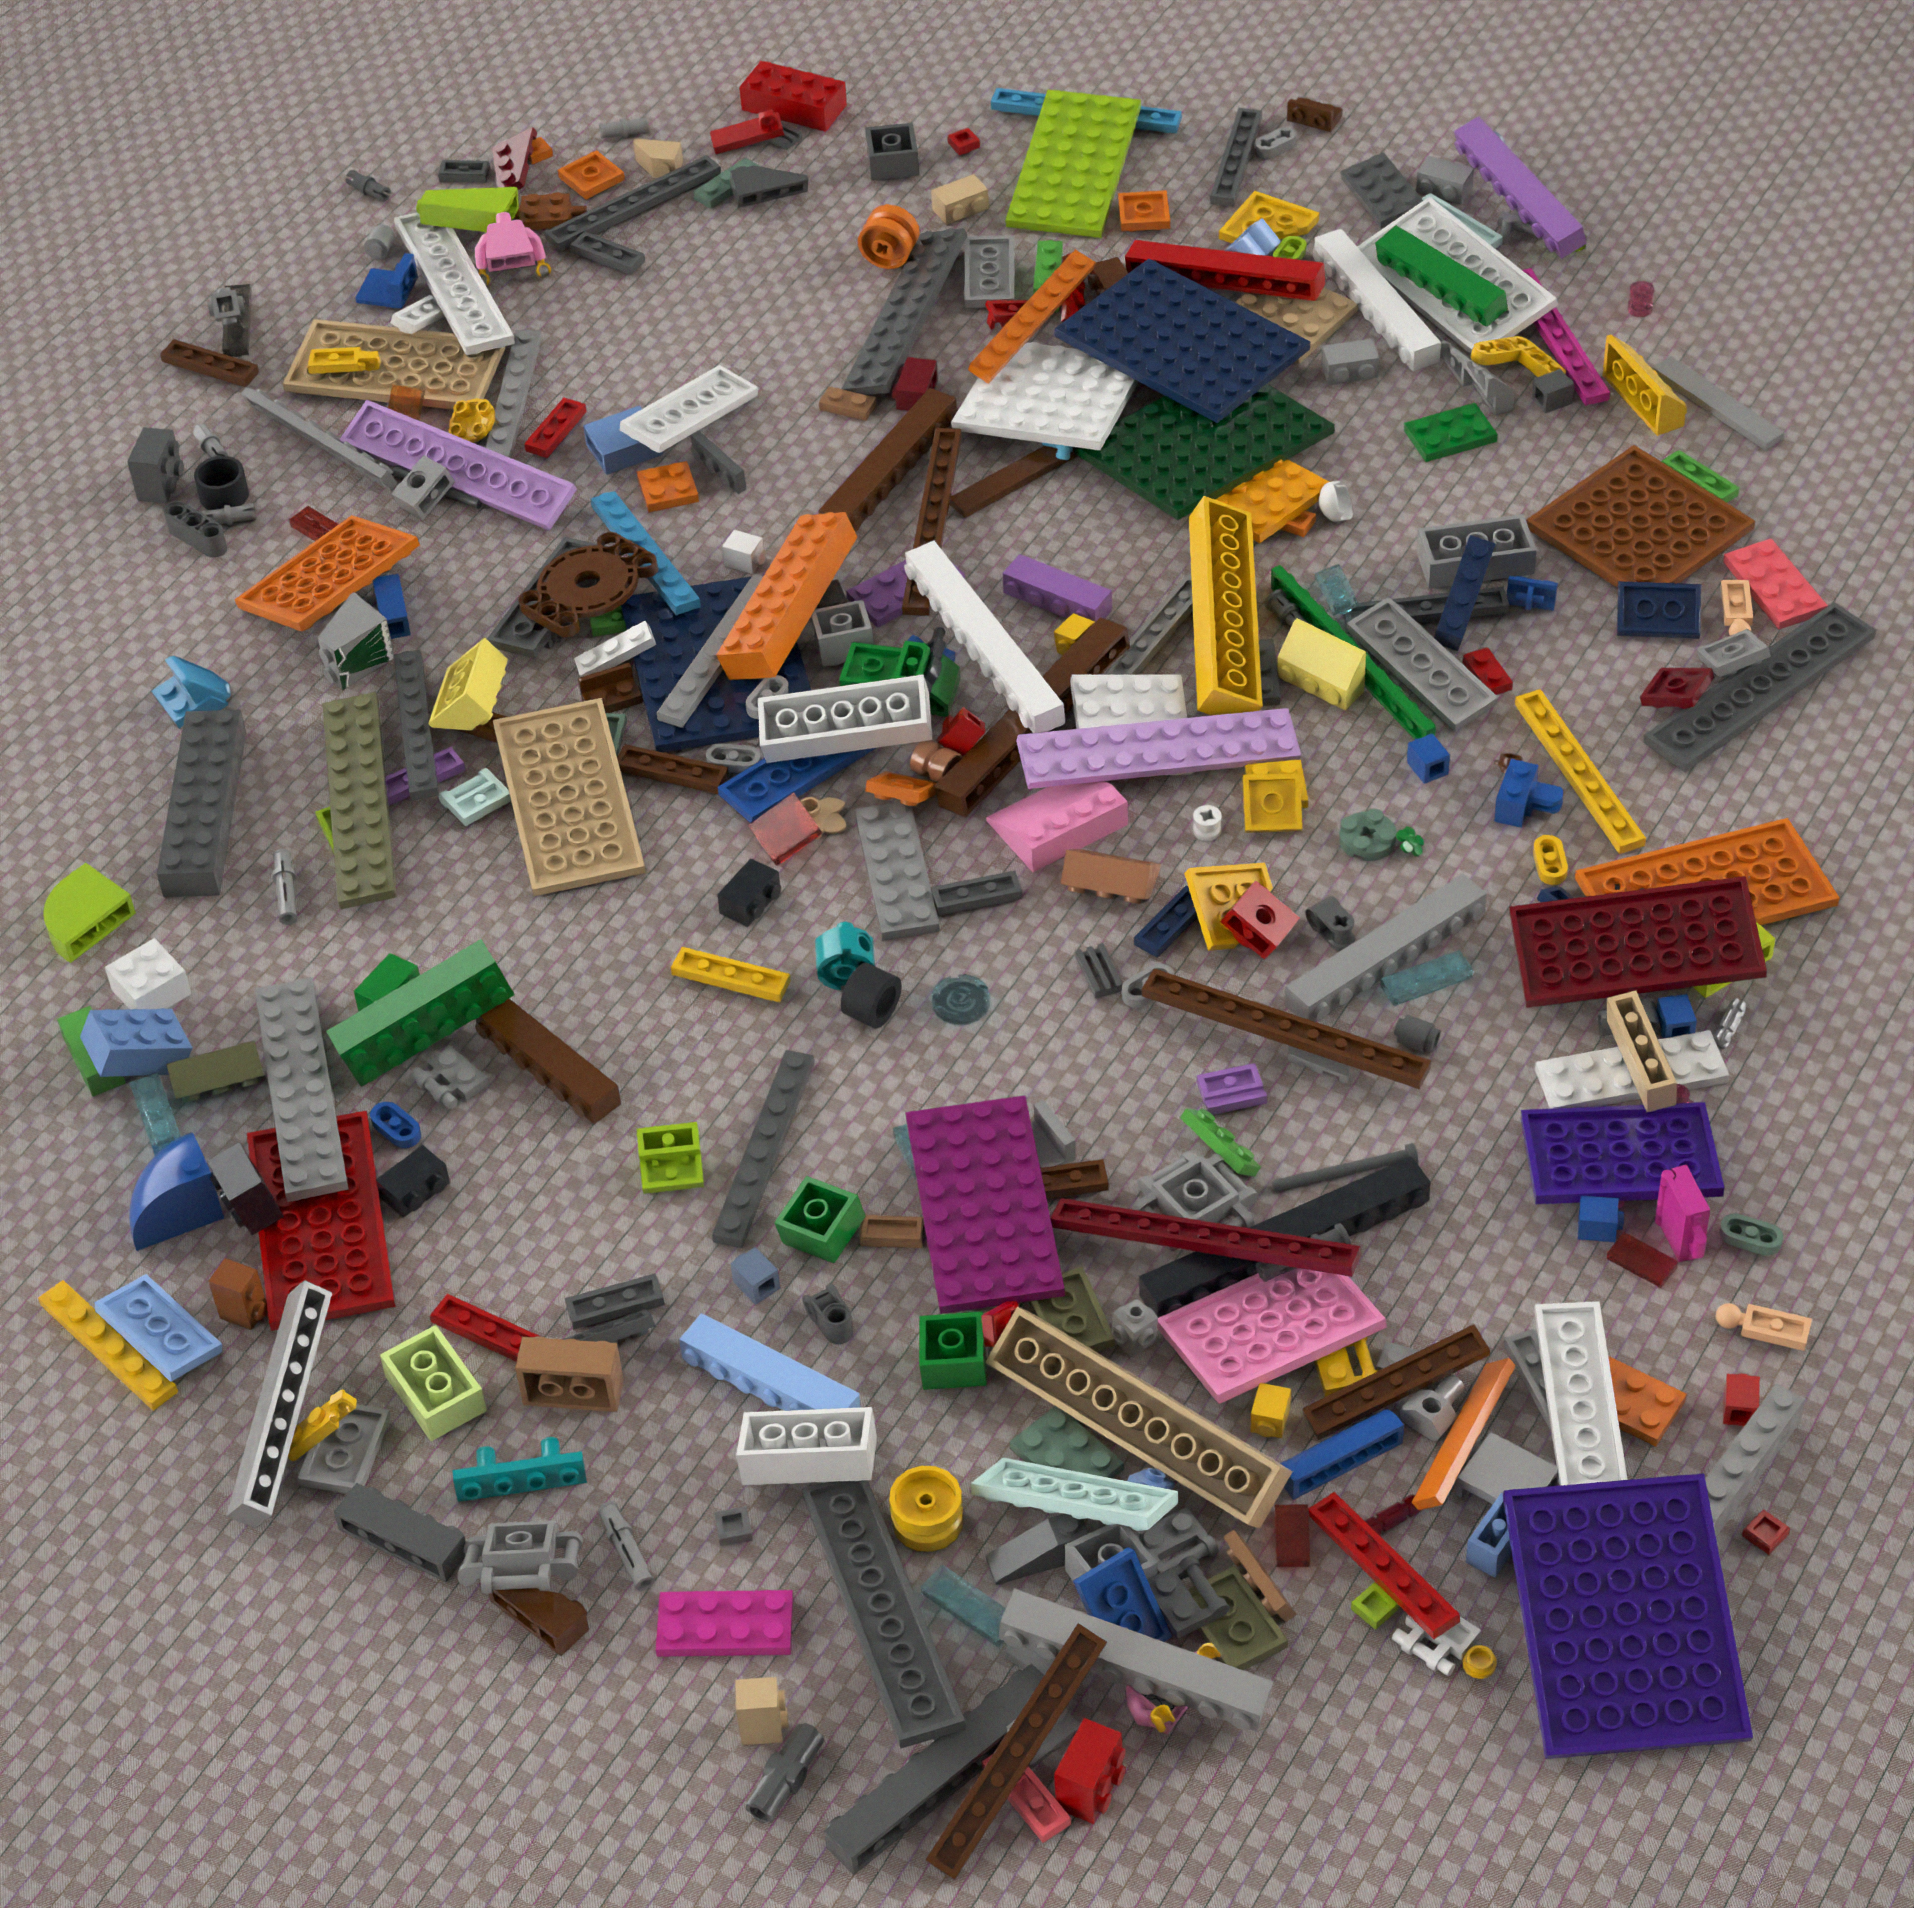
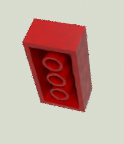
M760 61L739 87L741 109L743 111L759 115L760 112L772 109L774 113H779L781 121L824 132L829 129L847 106L845 81L773 64L768 61Z

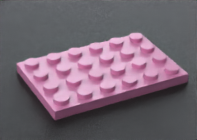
M1301 1268L1293 1269L1267 1282H1263L1257 1273L1159 1317L1157 1329L1218 1404L1254 1389L1260 1383H1267L1387 1328L1386 1318L1349 1276Z

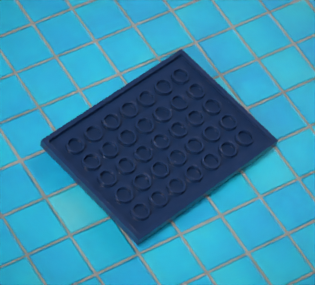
M1147 259L1057 326L1054 337L1216 423L1308 352L1311 343L1305 338L1151 259Z
M752 576L690 586L700 598L701 607L675 615L658 591L634 594L621 605L626 630L646 621L651 628L656 642L655 646L633 657L655 751L669 752L759 737V719H754L747 714L746 699L764 678L729 680L724 669L683 728L658 721L657 711ZM797 641L777 675L784 677L788 681L789 694L811 691Z

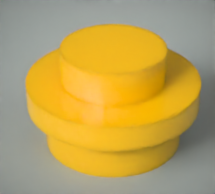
M1476 1645L1464 1654L1462 1665L1469 1676L1484 1679L1490 1677L1495 1672L1497 1659L1491 1649L1483 1645Z

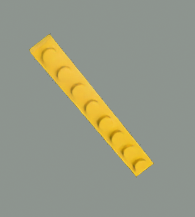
M1538 689L1516 696L1515 706L1617 852L1622 854L1645 846L1646 837L1542 690Z

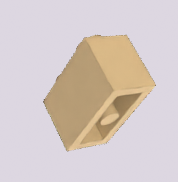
M975 174L931 190L932 210L946 225L989 209L988 189Z
M777 1677L735 1680L736 1713L742 1745L783 1742L782 1729L789 1728L788 1709L786 1708L785 1690H778Z

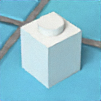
M733 530L722 546L724 566L753 574L758 566L764 563L766 557L763 538L741 531Z

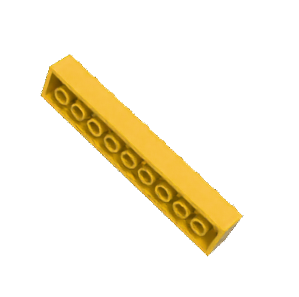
M1203 496L1189 516L1197 711L1212 716L1259 711L1263 704L1251 512Z

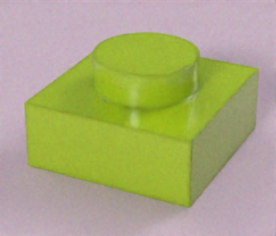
M1374 1582L1351 1602V1610L1376 1630L1399 1610V1605Z

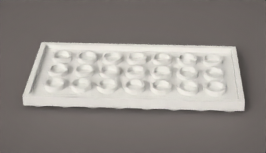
M1430 196L1357 246L1404 300L1470 354L1475 343L1513 337L1558 306L1557 298ZM1395 225L1399 226L1506 292L1508 309L1488 327L1479 322H1474L1468 315L1460 310L1453 309L1444 300L1435 298L1431 292L1424 288H1419L1408 278L1401 277L1392 268L1383 266L1377 259L1375 242Z

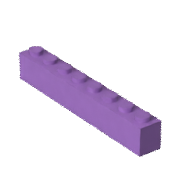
M1479 116L1454 131L1456 137L1454 145L1459 154L1466 155L1471 167L1474 169L1478 168L1484 181L1491 182L1497 195H1503L1511 210L1516 209L1524 224L1529 223L1537 238L1541 237L1544 240L1546 247L1551 253L1555 252L1562 259L1587 244L1583 226Z

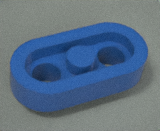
M381 1102L371 1109L370 1118L373 1128L395 1146L410 1148L420 1141L421 1130L419 1123L395 1103Z

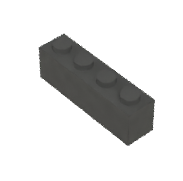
M356 1483L334 1510L340 1531L444 1582L448 1581L465 1558V1536L458 1528L454 1526L447 1527L437 1522L434 1517L423 1512L420 1514L410 1509L401 1500H391L383 1496L374 1487L367 1488Z

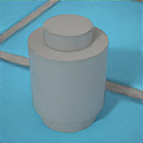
M384 224L375 226L364 244L365 252L374 259L385 258L394 242L393 230Z

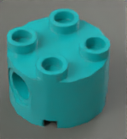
M840 922L836 927L825 931L815 939L817 976L824 986L834 990H841V986L846 985L849 977L858 966L863 963L875 966L873 937L866 931L854 927L850 922Z

